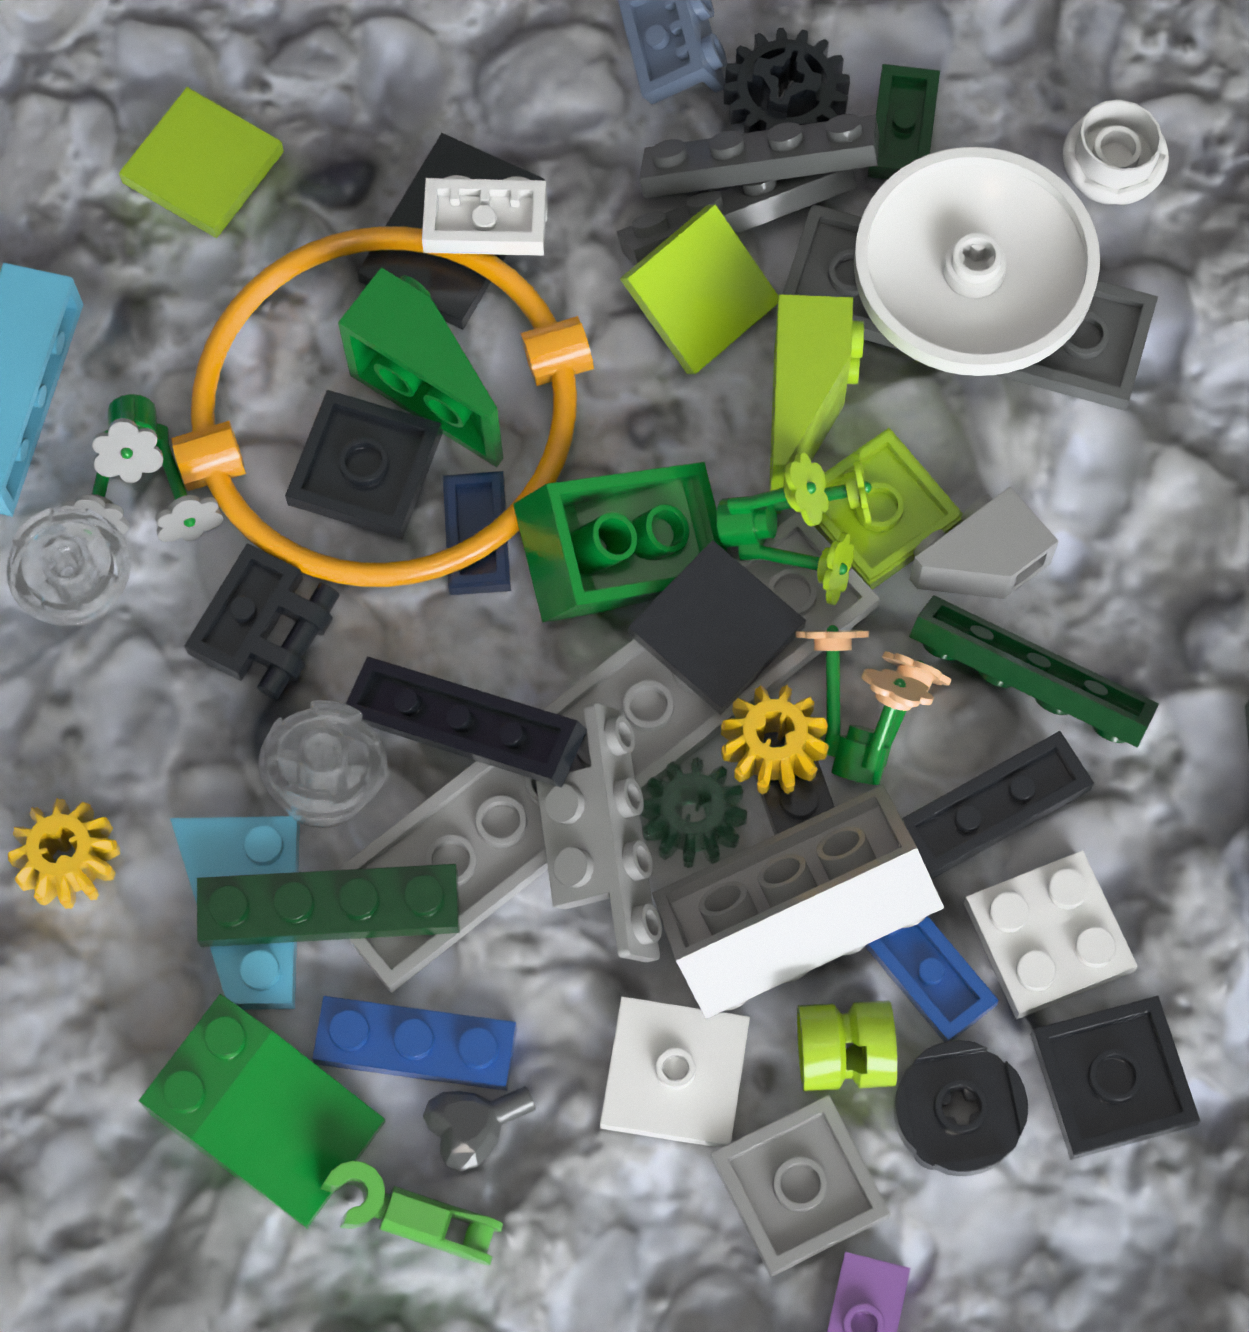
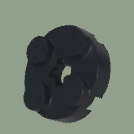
M963 1040L939 1043L923 1051L914 1060V1063L906 1069L894 1098V1120L903 1144L913 1153L915 1160L922 1167L929 1170H937L946 1175L972 1176L996 1167L1015 1149L1028 1118L1026 1090L1018 1072L1007 1061L1004 1063L997 1055L988 1052L987 1047L976 1042ZM960 1091L965 1101L977 1102L979 1112L969 1116L968 1125H957L954 1117H946L944 1115L942 1107L950 1104L952 1092Z

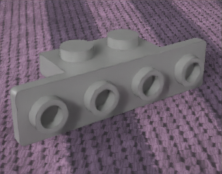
M597 702L584 706L591 767L569 772L562 788L541 781L536 782L553 907L570 909L610 899L618 955L621 958L651 962L660 959L658 941L661 938L662 925L659 914L652 903L649 877L652 874L653 863L650 851L643 841L640 814L643 811L644 801L641 789L634 778L631 752L634 750L635 745L634 733L623 711Z

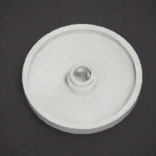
M960 147L932 153L911 162L893 174L878 189L864 211L859 224L854 254V273L857 290L867 314L878 330L899 350L925 365L945 372L973 376L997 375L1023 369L1041 361L1059 349L1075 333L1085 318L1095 293L1100 271V251L1096 230L1088 211L1075 192L1060 177L1041 164L1009 151L985 147Z

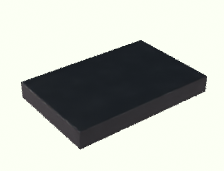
M441 133L385 226H405L423 229L426 178L444 179L448 176L460 175L470 179L504 180L516 176L529 180L545 181V179ZM404 250L370 251L357 272L359 282L365 285L369 284L381 267L398 278L402 275L412 277L428 290L444 320L462 330L465 328L491 281L477 272L446 258ZM494 254L502 261H504V259L507 256L502 254Z

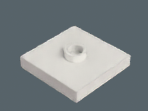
M621 996L600 1128L719 1148L730 1144L750 1017L720 1012L706 1019L702 1010L698 1008Z

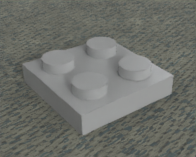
M829 1095L711 1153L710 1158L770 1278L888 1219L891 1215Z

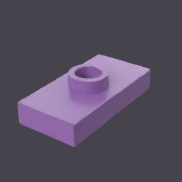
M845 1252L827 1332H897L911 1268Z

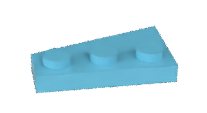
M297 816L170 818L196 904L197 878L299 872L300 822ZM297 942L210 947L221 986L227 999L243 1010L295 1009Z

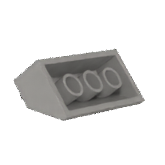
M884 784L652 892L676 962L706 1019L724 1010L736 1009L745 1004L750 998L782 983L794 982L802 978L808 971L842 955L854 954L863 949L868 943L900 928L912 927L923 921L926 916L944 908L918 848Z

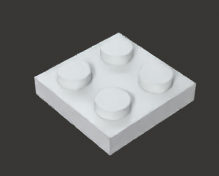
M1083 850L966 896L963 904L1016 1019L1131 974L1138 967Z

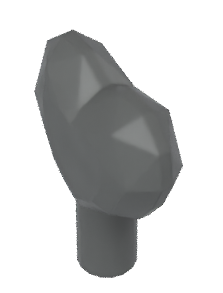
M526 1086L492 1101L476 1093L450 1091L442 1092L430 1099L423 1113V1118L428 1129L441 1138L440 1154L445 1165L459 1171H465L478 1167L490 1155L498 1143L503 1124L535 1111L536 1107Z

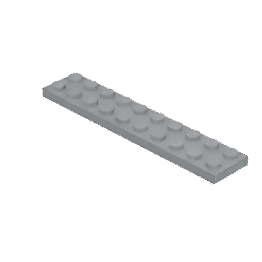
M795 512L777 527L776 536L766 539L763 546L817 557L821 556L822 551L826 547L831 546L814 526L811 527L805 523L801 512ZM739 557L736 558L742 566L806 620L805 628L802 631L827 630L830 625L837 626L839 630H850L879 606L880 598L852 567L849 570V579L845 591L841 592L836 605H830L826 603V590H824L823 584L818 582L817 571L762 559L741 561ZM795 637L738 698L755 705L754 691L761 685L770 694L822 651H814V639ZM635 639L628 642L542 709L578 720L585 728V705L597 702L623 711L634 733L635 745L634 750L631 752L634 778L642 794L721 732L723 720L735 718L732 712L733 703L720 715ZM587 731L569 772L591 767ZM476 761L337 869L348 870L439 864L457 865L460 933L347 939L390 993L397 990L548 870L536 784L538 780Z

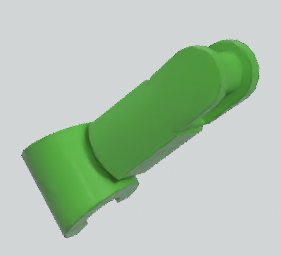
M349 1161L340 1164L329 1173L320 1188L334 1193L349 1184L355 1185L362 1191V1204L349 1209L344 1214L340 1228H358L364 1226L373 1218L381 1220L379 1230L475 1263L491 1265L493 1257L487 1254L494 1232H501L503 1223L496 1219L397 1186H393L390 1194L385 1193L382 1177L375 1168L365 1162ZM451 1218L469 1224L462 1245L445 1239Z

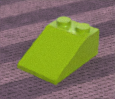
M779 294L774 343L769 491L784 487L785 467L788 463L795 460L797 454L806 453L810 460H813L844 407L847 384H858L860 358L863 355L864 321H853V297Z

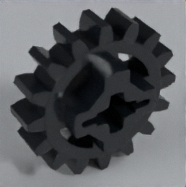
M778 28L776 40L770 42L761 33L755 34L754 50L752 51L740 45L736 49V63H727L723 103L730 105V123L740 124L745 122L744 133L770 130L778 124L787 122L799 125L826 122L833 117L846 114L850 75L842 74L844 62L842 55L827 58L829 42L823 39L812 46L808 44V31L803 29L797 35L796 40L788 39L784 28Z

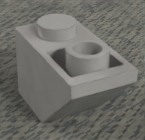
M1009 487L994 499L989 494H986L976 500L962 514L961 519L963 522L945 534L942 529H939L927 536L914 550L915 557L909 580L917 589L1004 599L1051 564L1059 541L1018 494Z

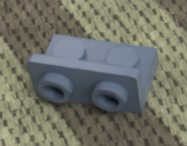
M618 0L642 97L653 105L701 82H704L715 93L724 89V84L726 83L722 68L727 66V57L720 40L711 30L709 19L714 17V8L711 0Z

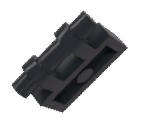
M247 543L184 647L188 655L240 681L243 680L253 661L266 666L268 669L257 685V689L266 696L278 700L288 682H296L303 671L305 663L302 659L316 635H324L331 624L333 617L330 612L340 594L334 588L324 583L317 585L309 600L295 594L303 580L301 570ZM284 615L294 620L295 624L280 647L268 641L267 638L280 616Z

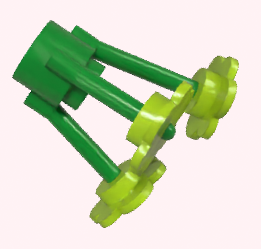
M800 453L795 456L793 462L788 463L785 467L783 488L751 496L722 498L717 507V530L722 545L726 548L738 547L741 561L762 559L817 571L818 582L823 584V588L826 590V603L836 605L841 592H844L847 587L849 570L854 558V545L850 543L849 533L842 532L838 541H833L830 547H826L820 557L763 546L766 539L776 536L778 525L776 511L793 508L796 512H801L805 523L812 527L820 524L822 512L828 510L829 501L848 498L851 509L862 507L866 525L872 524L868 497L872 486L865 480L860 453L853 454L855 470L844 472L845 484L825 488L826 479L821 466L815 462L811 463L806 453Z

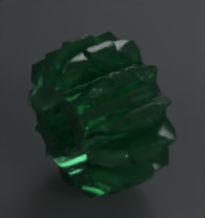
M699 757L692 760L691 773L684 774L680 766L676 762L671 761L666 766L669 782L661 778L651 777L647 782V791L653 798L643 800L644 807L640 816L650 820L643 826L644 839L646 841L662 839L659 846V856L663 860L672 857L677 849L683 850V866L687 868L694 866L695 854L699 851L703 852L706 860L711 864L717 863L720 860L718 844L727 848H736L739 844L740 836L734 827H740L747 823V810L737 806L743 799L744 791L741 785L732 784L724 786L727 779V769L723 765L715 768L709 776L704 775L703 760ZM688 804H696V812L699 811L701 806L704 807V819L691 822L690 814H687L686 818L683 819L682 807Z

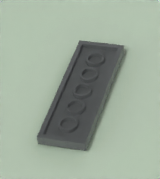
M816 204L811 205L782 295L853 297V321H864V340L898 349L872 322L857 290L854 273V254L857 233L862 217ZM1098 280L1085 318L1075 333L1059 349L1028 367L995 376L1126 411L1158 296Z

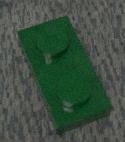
M882 64L876 108V119L879 129L878 166L869 167L867 177L889 179L904 166L930 154L940 70Z

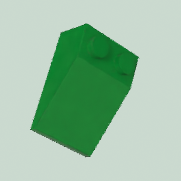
M381 267L338 322L350 376L410 414L441 423L445 436L495 467H498L504 457L497 406L432 300L428 290L412 277L402 275L398 278Z
M705 462L548 483L513 503L542 623L597 614L654 600L712 540L727 552V548L722 545L718 535L717 508Z
M222 994L218 995L138 1100L153 1118L306 1229H308L333 1195L332 1192L320 1189L329 1173L342 1163L357 1161L386 1122L385 1118L278 1034Z

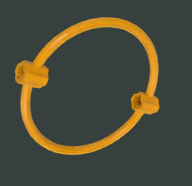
M377 226L332 234L309 242L285 254L264 268L231 300L216 321L205 342L195 373L191 400L192 432L171 438L176 462L187 491L208 486L211 494L217 500L219 507L230 522L262 551L300 569L304 574L333 583L359 587H393L425 582L462 570L485 558L505 544L519 531L513 503L543 485L557 481L565 465L573 440L577 413L575 375L594 369L588 340L579 317L576 316L557 322L548 305L533 286L494 254L426 253L466 266L487 278L517 304L534 328L520 333L527 363L536 386L552 382L553 391L549 436L534 474L512 504L491 524L472 537L450 548L411 560L386 563L358 562L327 556L298 545L265 523L247 504L231 479L246 474L230 420L215 424V400L220 372L235 337L251 314L265 299L297 275L319 264L347 255L378 250H404L423 253L421 228Z

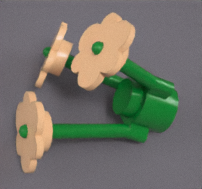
M830 625L827 630L796 631V638L814 639V651H826V721L828 727L824 742L829 746L827 755L835 757L831 773L860 783L880 785L891 746L907 710L917 707L919 703L931 705L934 699L928 693L931 684L949 686L951 679L934 667L924 664L921 660L915 661L902 654H893L885 651L882 658L896 665L897 670L882 669V671H878L875 669H865L861 677L871 685L870 689L875 692V698L884 704L876 728L872 729L850 724L847 735H841L840 651L852 650V638L869 637V631L839 630L835 625Z

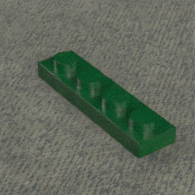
M935 595L932 596L918 615L909 635L910 638L922 643L925 650L933 656L944 660L962 662L978 670L981 677L987 682L1003 688L1013 687L1034 697L1043 709L1056 715L1069 714L1091 725L1099 736L1114 743L1126 742L1138 748L1159 706V703Z
M456 864L197 878V942L201 947L460 933L458 869Z

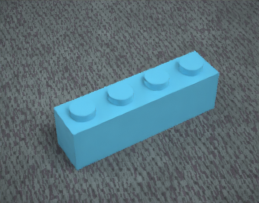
M3 263L0 271V514L13 517L84 304L72 277Z

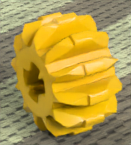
M760 685L754 691L755 705L744 699L737 698L732 705V712L735 718L723 720L721 724V735L729 740L721 748L722 759L726 762H738L734 770V778L738 783L748 780L754 774L757 775V791L761 795L767 793L770 789V780H779L781 789L787 794L794 791L795 775L804 780L812 781L817 773V767L813 761L826 759L828 753V744L819 739L827 733L828 724L826 719L810 717L814 711L815 704L811 696L801 699L795 705L792 704V689L788 685L781 687L778 699H770L768 691ZM777 732L778 741L785 736L784 746L770 747L771 739L764 743V734Z
M56 798L52 807V815L47 817L38 807H31L30 816L35 825L32 829L24 826L13 827V836L23 846L8 852V861L13 867L20 868L15 877L16 883L23 891L34 889V898L39 904L44 906L48 905L58 896L60 903L65 909H72L76 902V892L81 890L90 900H97L99 893L93 884L96 878L104 881L114 880L116 872L106 861L120 855V846L116 840L108 838L113 830L109 820L106 817L94 819L93 808L90 804L83 801L70 812L66 801ZM72 846L76 850L72 857L61 855L57 861L53 858L57 850L68 852Z

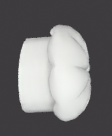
M1124 100L1104 101L1092 107L1083 118L1073 125L1063 145V162L1071 183L1086 197L1102 204L1125 205L1143 199L1160 184L1168 168V148L1158 122L1146 109L1136 103Z

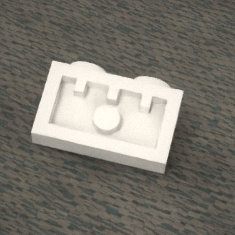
M460 175L448 176L444 179L426 178L422 229L423 253L544 255L545 222H547L548 212L546 181L529 180L517 176L504 180L470 179Z

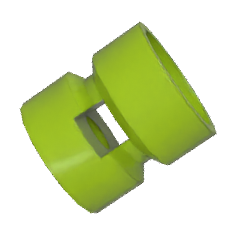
M890 1000L853 1002L848 1013H841L834 1003L797 1006L798 1057L803 1092L839 1090L845 1079H852L858 1088L896 1086L897 1045L894 1015ZM845 1043H853L851 1046L846 1048Z

